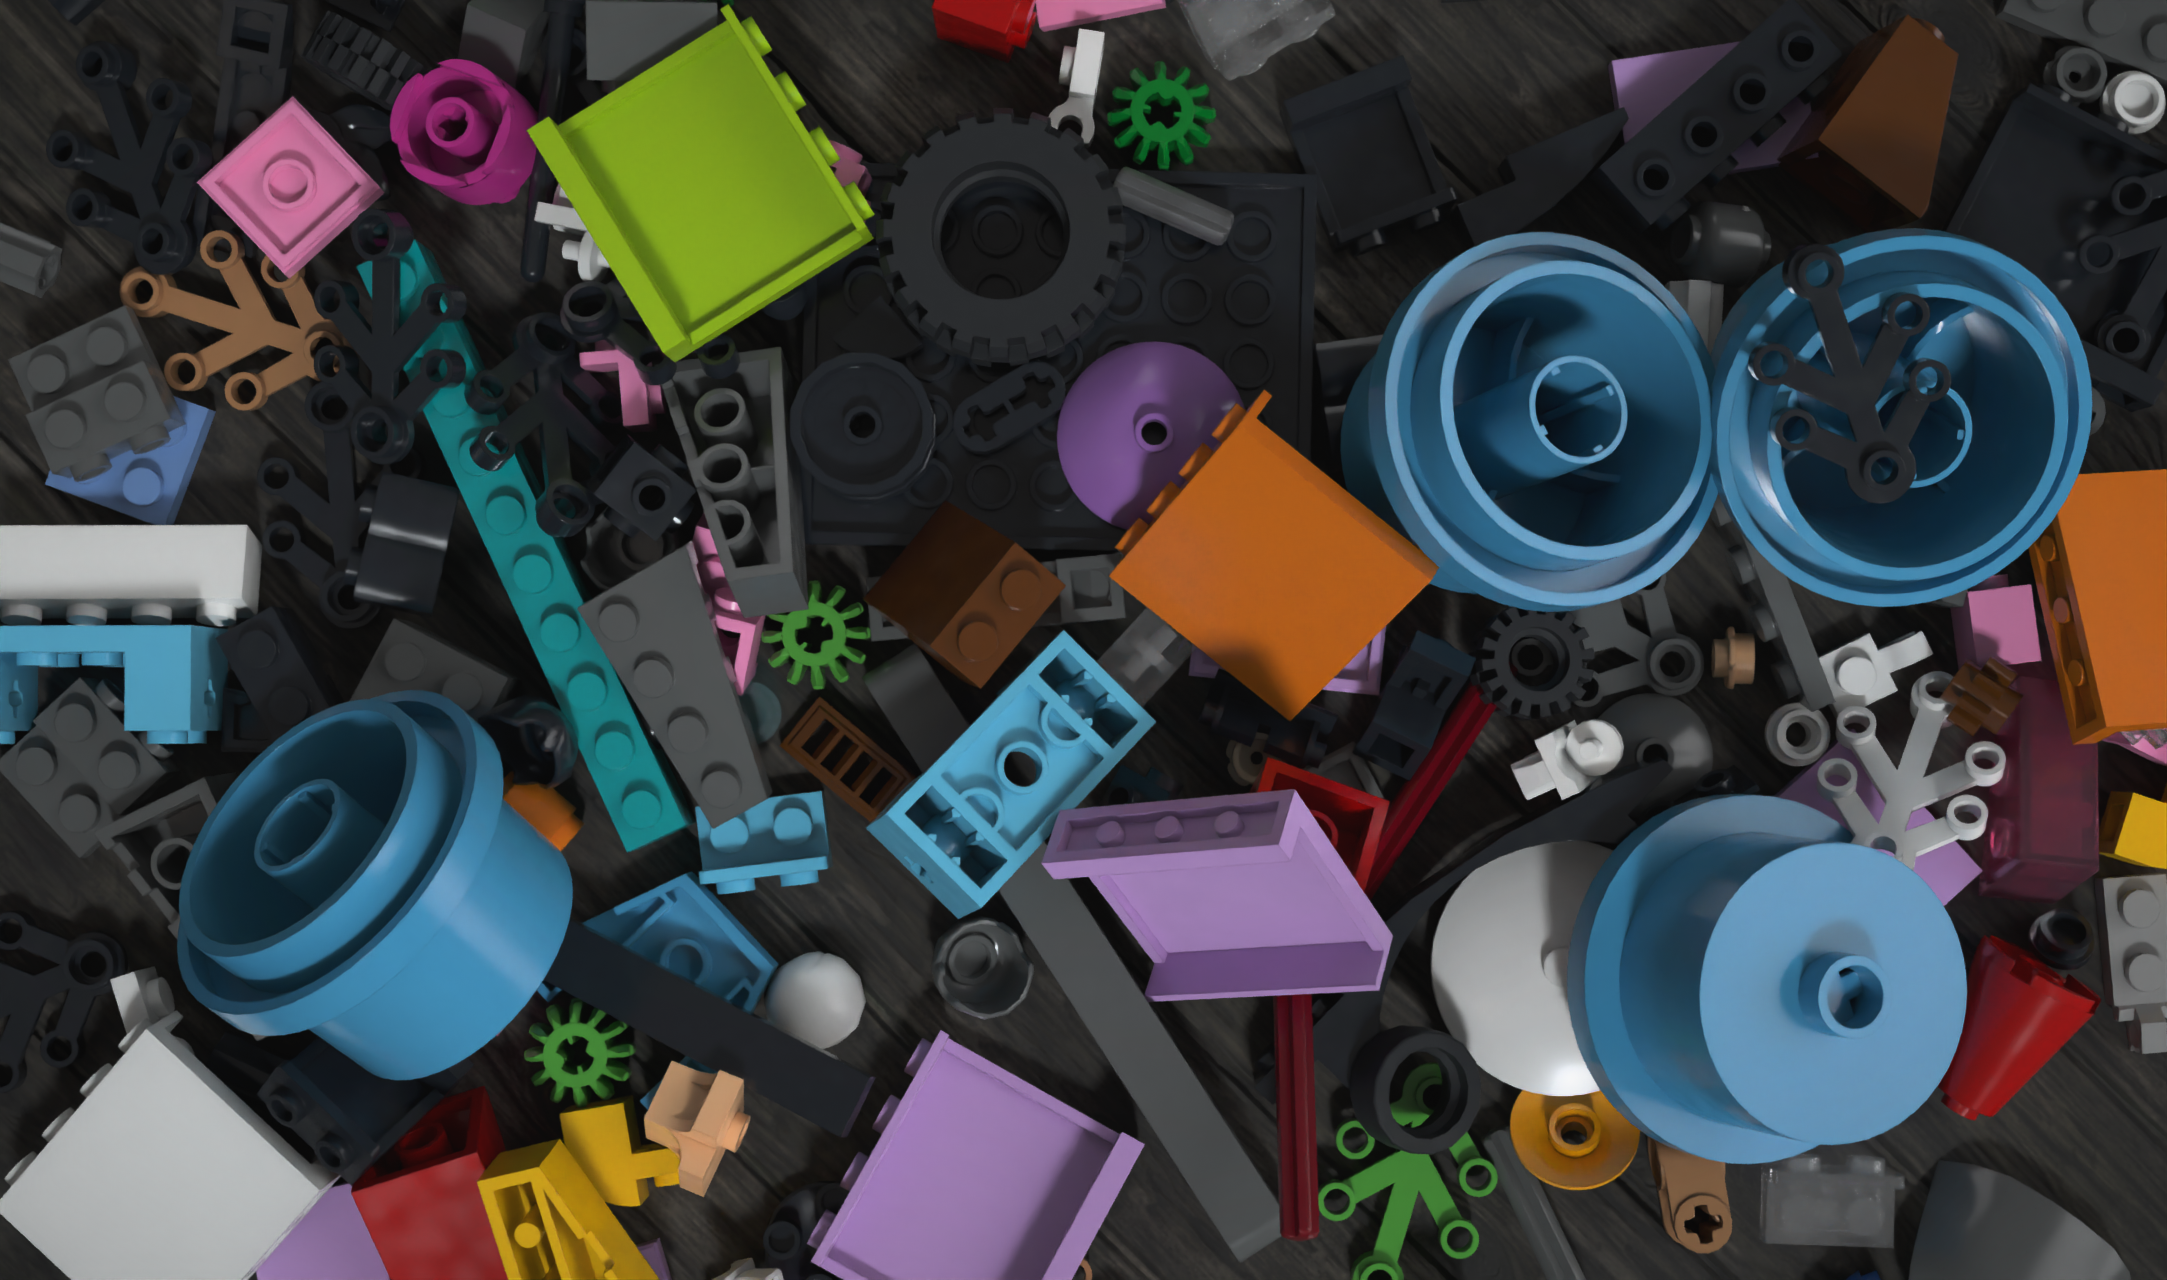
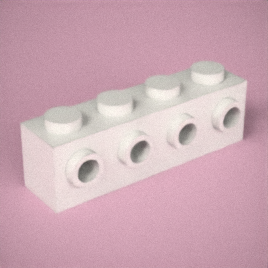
M0 525V619L5 624L20 626L41 625L42 619H66L67 622L74 625H105L107 619L131 618L132 622L139 625H169L172 618H196L197 622L209 626H231L236 623V618H251L257 615L262 545L248 525Z

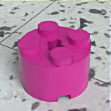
M449 59L439 62L440 67L431 70L424 76L417 73L407 81L399 92L390 117L392 141L397 144L402 158L400 161L406 170L414 177L449 198L464 204L485 205L494 202L499 204L510 202L517 196L520 187L532 172L537 147L527 130L537 124L538 112L534 110L530 102L519 91L487 68L469 60Z

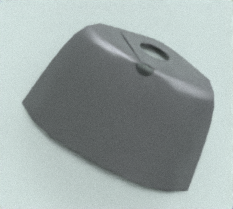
M1938 1160L1914 1245L1909 1280H2131L2130 1272L2116 1250L2082 1221L2052 1200L2011 1176L1975 1164Z

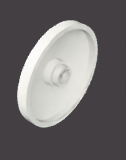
M1566 841L1528 847L1501 856L1468 874L1453 891L1438 919L1430 953V975L1435 1002L1441 1018L1450 1035L1464 1044L1477 1065L1500 1081L1516 1088L1549 1096H1574L1600 1091L1587 1069L1572 1028L1567 998V964L1572 931L1580 906L1591 882L1603 863L1612 854L1613 850L1588 841Z

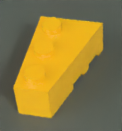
M561 1139L501 1152L477 1180L508 1280H660Z

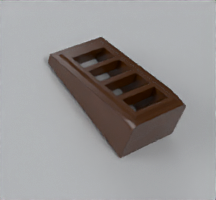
M820 696L779 745L869 822H872L912 780L918 777V775ZM826 718L835 727L815 752L810 754L803 748V745ZM846 735L854 743L836 766L830 770L822 762L843 736ZM865 751L874 759L853 785L850 786L842 778ZM884 767L893 775L875 798L869 802L861 794Z

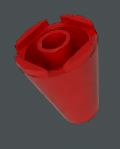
M1984 935L1979 945H1977L1966 980L1967 1000L1962 1034L1951 1064L1938 1085V1088L1944 1092L1941 1102L1955 1113L1973 1121L1977 1119L1979 1114L1994 1117L2096 1013L2095 1011L2102 1001L2093 990L2072 975L2068 974L2064 979L2060 974L2050 969L2048 965L2041 962L2032 952L1993 935L1990 938Z

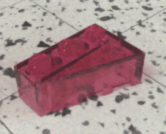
M2020 676L2011 687L2024 694V696L1995 735V744L2004 751L2006 763L2000 781L1990 786L1981 867L1983 871L1980 876L1978 896L2055 904L2099 871L2098 742L2072 744L2058 680Z

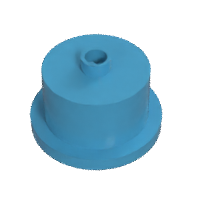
M1918 228L1888 229L1861 234L1834 244L1825 245L1835 250L1844 264V279L1837 291L1861 364L1883 322L1881 317L1882 307L1890 296L1900 292L1915 294L1923 298L1929 306L1930 318L1927 326L1920 333L1908 337L1875 403L1882 428L1885 427L1905 391L1903 374L1911 362L1919 358H1930L1943 363L1951 374L1949 391L1941 399L1930 402L1908 445L1916 462V473L1910 488L1898 499L1878 504L1865 501L1851 491L1845 480L1844 467L1805 449L1800 451L1788 450L1778 445L1771 436L1770 423L1773 416L1783 408L1798 407L1814 417L1817 427L1855 441L1846 413L1784 384L1776 386L1764 384L1756 380L1749 371L1748 359L1752 350L1763 342L1772 341L1789 348L1795 359L1833 376L1808 299L1795 296L1787 289L1782 278L1784 261L1755 281L1736 302L1723 322L1711 352V359L1716 372L1710 389L1713 437L1709 464L1720 499L1733 523L1746 540L1773 567L1803 587L1834 600L1877 607L1909 606L1955 595L1995 575L2017 559L2039 538L2066 501L2078 477L2091 430L2092 387L2087 357L2076 328L2056 296L2034 274L2002 253L1964 236L1939 230ZM1821 259L1811 262L1806 269V280L1811 286L1822 284L1827 278L1828 268ZM1910 301L1901 303L1895 311V321L1900 327L1910 325L1916 316V308ZM1778 351L1766 353L1760 363L1762 373L1765 376L1777 374L1782 368L1783 358ZM1932 367L1921 370L1916 378L1917 388L1922 393L1932 390L1937 383V373ZM1794 416L1784 423L1782 433L1787 441H1794L1802 436L1805 429L1802 418ZM1888 457L1877 459L1871 467V476L1877 482L1887 479L1892 472V463Z
M1526 232L1489 240L1463 252L1431 272L1409 293L1390 320L1378 346L1377 353L1371 358L1357 378L1344 411L1340 451L1345 484L1352 496L1413 545L1417 544L1423 553L1439 567L1429 584L1450 591L1479 594L1504 605L1532 611H1573L1607 603L1646 587L1669 571L1698 538L1710 516L1718 495L1709 464L1713 437L1710 389L1716 371L1700 333L1674 296L1653 275L1616 250L1585 238L1554 232Z
M404 690L387 693L371 699L349 701L325 709L307 718L274 741L238 776L209 815L193 845L182 877L179 894L178 964L188 990L197 1001L239 1030L255 1035L277 1036L309 1029L376 1076L390 1080L422 1078L459 1063L487 1044L514 1019L538 989L558 954L568 927L573 898L570 869L560 850L503 799V767L496 744L488 732L457 704L438 693L424 690Z
M1748 794L1712 795L1681 803L1652 817L1622 841L1603 863L1588 888L1573 927L1568 952L1567 998L1574 1035L1588 1071L1612 1106L1647 1136L1679 1151L1724 1163L1758 1164L1774 1162L1796 1156L1818 1145L1855 1143L1890 1130L1912 1115L1929 1098L1941 1082L1957 1050L1966 1013V969L1959 938L1942 902L1926 882L1904 863L1892 856L1870 847L1851 844L1854 839L1851 832L1836 820L1814 808L1792 800Z

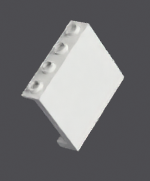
M177 1010L154 1024L147 1018L137 1024L119 1043L118 1048L125 1054L114 1067L109 1063L105 1064L82 1086L80 1093L86 1099L76 1111L71 1107L68 1108L43 1132L42 1137L49 1142L38 1155L34 1151L29 1153L14 1166L4 1179L11 1187L0 1199V1214L71 1280H249L340 1177L338 1173L325 1168L319 1160L310 1164L170 1033L183 1018Z

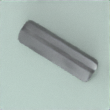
M1123 167L1120 170L1113 184V187H1118L1124 206L1217 246L1222 245L1226 241L1234 223V214L1231 211L1129 167Z

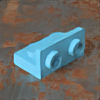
M824 790L768 797L765 801L714 829L699 806L695 807L702 870L699 871L700 885L716 883L718 895L756 890L754 878L780 875L781 887L819 882L818 870L828 869L833 866Z

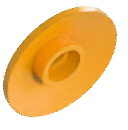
M1522 1090L1513 1105L1510 1117L1511 1142L1521 1163L1538 1179L1562 1189L1588 1190L1613 1181L1630 1165L1639 1144L1640 1130L1612 1106L1601 1090L1574 1096H1549ZM1575 1130L1582 1133L1586 1140L1582 1144L1572 1145L1566 1143L1562 1136L1567 1131Z

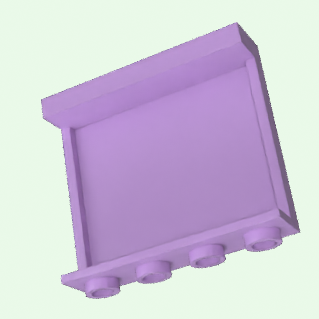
M1295 789L1059 811L1041 864L1053 879L1089 877L1154 962L1144 995L1148 1002L1379 991L1393 935Z
M940 1030L934 1043L922 1038L904 1070L905 1073L914 1077L902 1100L893 1095L889 1096L872 1129L882 1134L870 1157L861 1152L857 1153L840 1184L842 1188L849 1191V1194L838 1214L836 1215L826 1209L807 1242L808 1245L817 1249L811 1262L843 1280H1072L1145 1144L1123 1132L1118 1134L949 1039V1034Z

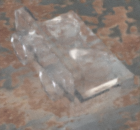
M1177 0L1206 60L1227 80H1234L1239 76H1246L1256 72L1266 63L1267 58L1291 43L1301 42L1312 37L1319 30L1321 24L1333 18L1336 14L1329 0Z
M1807 1153L1782 1159V1163H1762L1760 1240L1766 1244L1893 1248L1895 1189H1904L1905 1176L1889 1167H1885V1158L1868 1155L1846 1156V1166L1821 1165V1156Z

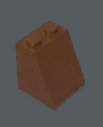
M1908 14L1858 42L1833 77L1835 80L1825 88L1811 108V113L1777 158L1781 168L1866 233L1895 229L1919 220L1928 209L1959 55L1944 43V35L1937 27L1923 19L1912 18ZM1818 152V158L1806 159Z
M944 500L862 599L959 681L981 689L1066 585L1016 542Z

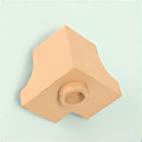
M671 1061L644 1117V1126L647 1139L668 1147L679 1158L680 1188L704 1197L725 1150L727 1149L734 1153L738 1150L751 1118L750 1115L743 1113L744 1080L721 1070L714 1074L705 1073Z

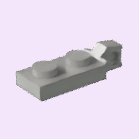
M2147 873L2095 878L2105 1004L2112 1006L2115 1021H2126L2128 1048L2130 1051L2140 1054L2167 1052V1022L2165 1019L2167 1018L2166 874Z

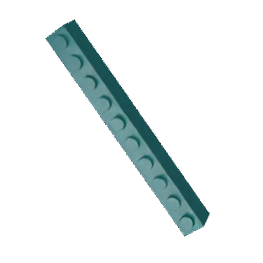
M416 239L413 240L409 251L400 258L399 329L421 304V296L429 285L446 283L432 251ZM367 261L356 267L372 299V261ZM443 293L440 299V308L445 313L448 301ZM463 318L455 323H441L403 369L411 383L421 372L420 364L423 356L433 349L455 350L465 360L466 375L463 382L456 388L440 389L425 406L423 412L560 709L573 726L578 739V748L627 853L641 849L696 823L663 750H658L651 742L639 718L633 698L577 609L583 603L592 599V596L565 538L546 534L537 523L535 505L543 491L521 443L516 445L515 453L500 470H484L472 460L469 451L471 442L483 428L499 425L508 415L503 405L496 413L483 415L474 411L467 404L464 396L466 386L479 371L487 369ZM442 359L439 366V372L443 379L447 374V365L444 359ZM481 387V390L487 396L494 398L488 389ZM486 443V446L489 448V450L496 454H499V451L495 446H493L490 443Z

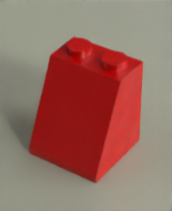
M485 1086L445 1098L352 1185L351 1195L391 1280H508L477 1184V1180L496 1156L506 1151Z

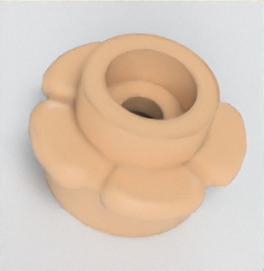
M1728 627L1725 632V639H1713L1711 670L1712 677H1724L1725 687L1733 689L1734 684L1753 683L1755 642L1753 633H1735L1734 627Z

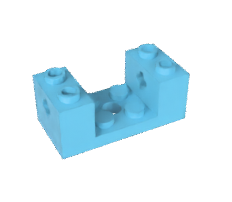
M195 625L0 626V744H15V731H31L36 726L33 720L38 716V666L79 667V655H82V666L125 667L124 731H147V744L207 743V731H222L223 688H228V660L215 638L227 632L228 629Z
M1064 630L1038 649L996 693L998 695L997 698L925 772L912 780L866 827L958 919L982 908L1049 837L1053 831L1059 811L1075 809L1156 723ZM1010 752L1025 753L1033 760L1036 767V776L1030 786H1017L1006 777L1004 761Z

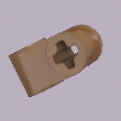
M1648 1136L1649 1161L1657 1186L1662 1223L1666 1233L1674 1241L1696 1253L1709 1254L1719 1250L1727 1243L1732 1232V1218L1725 1183V1163L1679 1151ZM1694 1207L1709 1214V1221L1699 1224L1698 1235L1684 1227L1685 1220L1694 1218Z

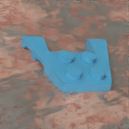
M692 871L582 923L754 1013L779 965L704 884L700 885L699 878ZM545 980L541 982L537 989L547 1002L555 1000L564 991ZM685 1056L679 1062L697 1071L712 1074L718 1073L688 1056ZM662 1080L640 1100L647 1110Z

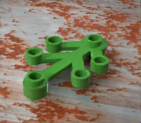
M1438 1063L1421 1064L1406 1076L1402 1084L1401 1097L1390 1103L1393 1118L1397 1123L1404 1126L1411 1122L1410 1127H1416L1421 1125L1434 1112L1435 1107H1429L1424 1104L1423 1092L1428 1086L1433 1084L1442 1086V1076ZM1357 1118L1345 1119L1337 1126L1334 1133L1337 1148L1345 1157L1350 1159L1366 1157L1372 1151L1375 1139L1365 1131L1366 1141L1363 1146L1355 1150L1346 1148L1343 1145L1344 1133L1352 1127H1358L1364 1131L1365 1129ZM1466 1132L1452 1147H1449L1450 1152L1459 1165L1456 1172L1457 1181L1467 1194L1474 1197H1483L1490 1194L1496 1187L1498 1180L1497 1171L1488 1159L1480 1156L1470 1135ZM1397 1150L1343 1180L1331 1179L1321 1184L1318 1188L1319 1210L1321 1214L1329 1220L1342 1221L1353 1213L1356 1203L1392 1184L1373 1250L1361 1254L1355 1260L1351 1268V1280H1367L1368 1276L1375 1270L1388 1272L1390 1280H1404L1403 1271L1397 1261L1418 1191L1439 1228L1438 1240L1443 1250L1449 1256L1456 1259L1467 1258L1476 1251L1479 1245L1478 1232L1469 1220L1461 1217L1429 1156L1430 1154H1412ZM1474 1165H1483L1488 1171L1486 1182L1479 1187H1472L1466 1182V1173ZM1333 1189L1343 1190L1347 1193L1348 1197L1345 1207L1338 1211H1331L1324 1205L1326 1194ZM1455 1227H1464L1469 1230V1241L1462 1248H1452L1447 1243V1236Z

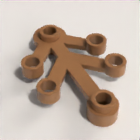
M215 230L208 233L201 242L200 254L207 265L220 270L239 308L178 289L171 275L152 274L142 266L130 270L120 284L121 301L123 305L132 308L136 316L160 318L171 313L233 333L195 354L177 353L171 356L165 364L164 376L167 383L176 390L196 391L206 384L209 376L268 345L292 352L291 355L259 374L240 372L228 379L225 385V397L228 403L238 410H257L267 402L270 395L306 376L321 381L314 370V358L317 344L322 339L328 338L334 345H346L354 350L333 321L322 317L317 312L314 304V295L304 278L305 265L290 279L281 282L275 276V264L266 255L261 263L262 277L270 286L283 290L300 328L277 321L244 259L245 247L242 240L231 232ZM225 238L231 244L232 252L226 261L220 262L214 255V246L220 239ZM147 280L153 288V295L147 303L142 304L137 299L135 290L141 281ZM337 355L333 360V368L336 374L340 368ZM186 360H189L194 365L196 371L194 379L188 384L183 383L178 376V368ZM247 379L256 388V396L248 404L243 402L238 395V387Z

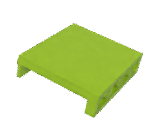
M729 4L720 9L726 21L560 125H557L548 116L527 130L661 351L674 362L679 361L874 239L864 221L875 215L854 181L845 187L841 186L830 168L831 165L841 160L820 126L810 132L806 130L796 113L797 110L806 105L805 101L786 71L774 77L765 64L762 56L772 51V48L752 16L740 23Z

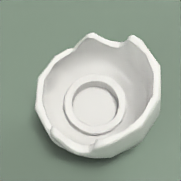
M820 951L800 955L778 968L769 982L764 999L768 1021L821 1049L837 1045L858 1027L866 1003L860 976L844 959L830 953L824 954Z

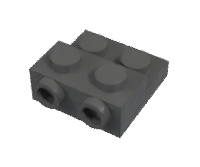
M126 305L8 359L32 411L26 414V418L52 474L67 478L73 477L76 482L97 477L112 468L110 459L131 449L134 454L155 450L171 440L168 432L186 424L134 310Z
M80 677L33 720L36 726L0 758V772L79 858L89 857L102 845L93 834L94 831L142 808L182 772L169 758L174 754V749L170 744H147V731H124V693L114 683L105 678L99 681L97 678Z

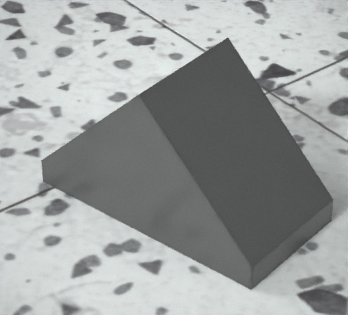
M471 0L466 8L458 59L469 60L482 65L520 92L548 31L550 13L543 12L545 0Z

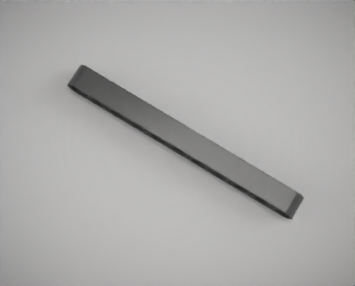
M912 643L862 676L869 691L922 773L970 725L922 649L915 643ZM1044 841L1003 884L999 892L1221 1236L1241 1263L1281 1237L1279 1201L1152 1004L1144 997L1145 994L1071 879H1053L1041 864L1048 845Z

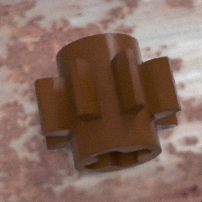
M1990 656L1983 668L1968 658L1940 697V699L1954 707L1946 719L1972 737L1981 726L1996 735L2024 696V694L2010 686L2018 673Z

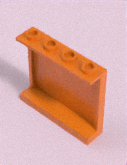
M1263 390L1247 410L1238 403H1235L1211 433L1213 437L1220 441L1213 450L1204 442L1199 445L1178 472L1186 480L1181 487H1178L1171 480L1164 486L1146 509V512L1154 517L1152 521L1147 524L1138 517L1115 546L1123 554V557L1109 574V577L1287 720L1291 721L1433 579L1439 567L1423 553L1417 544L1413 545L1257 419L1259 413L1272 397L1266 390Z
M2167 469L2078 474L2066 501L2053 521L2028 548L2073 745L2097 743L2116 732L2167 728Z

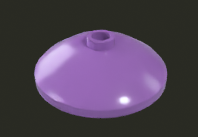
M1157 341L1133 343L1119 347L1098 358L1088 366L1074 382L1065 398L1057 430V447L1063 473L1079 500L1102 520L1124 530H1128L1138 517L1149 524L1154 517L1146 512V509L1170 480L1178 487L1183 485L1186 480L1178 474L1182 466L1202 442L1213 450L1220 442L1211 435L1213 430L1235 403H1238L1243 408L1244 404L1238 391L1226 374L1215 363L1192 349L1173 343ZM1158 422L1164 426L1167 432L1164 442L1159 445H1150L1144 441L1141 431L1147 423Z

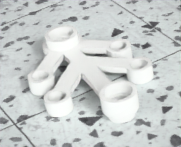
M1934 671L1921 676L1912 687L1910 712L1915 721L1898 770L1875 736L1876 718L1869 709L1862 706H1849L1843 709L1837 717V740L1842 746L1852 750L1885 802L1879 824L1856 793L1858 775L1852 763L1845 759L1832 758L1821 764L1817 774L1818 793L1822 798L1833 803L1854 837L1851 844L1888 850L1894 854L1893 858L1904 863L1911 870H1914L1916 857L1958 839L1973 840L1981 836L1985 831L1988 817L1985 803L1972 795L1955 797L1949 803L1945 817L1906 831L1912 812L1973 786H1991L1996 784L2003 776L2006 763L2005 753L2000 746L1989 741H1980L1972 744L1967 749L1964 761L1924 777L1940 730L1953 725L1946 718L1954 707L1942 699L1934 698L1927 693L1930 691L1944 692L1954 678L1952 675L1942 671ZM1850 723H1860L1867 730L1862 733H1853L1848 731L1845 726ZM1985 758L1991 760L1996 766L1991 769H1981L1973 762L1977 759ZM1833 775H1840L1846 778L1848 783L1843 786H1833L1826 779ZM1960 812H1970L1978 820L1970 824L1962 823L1955 815Z

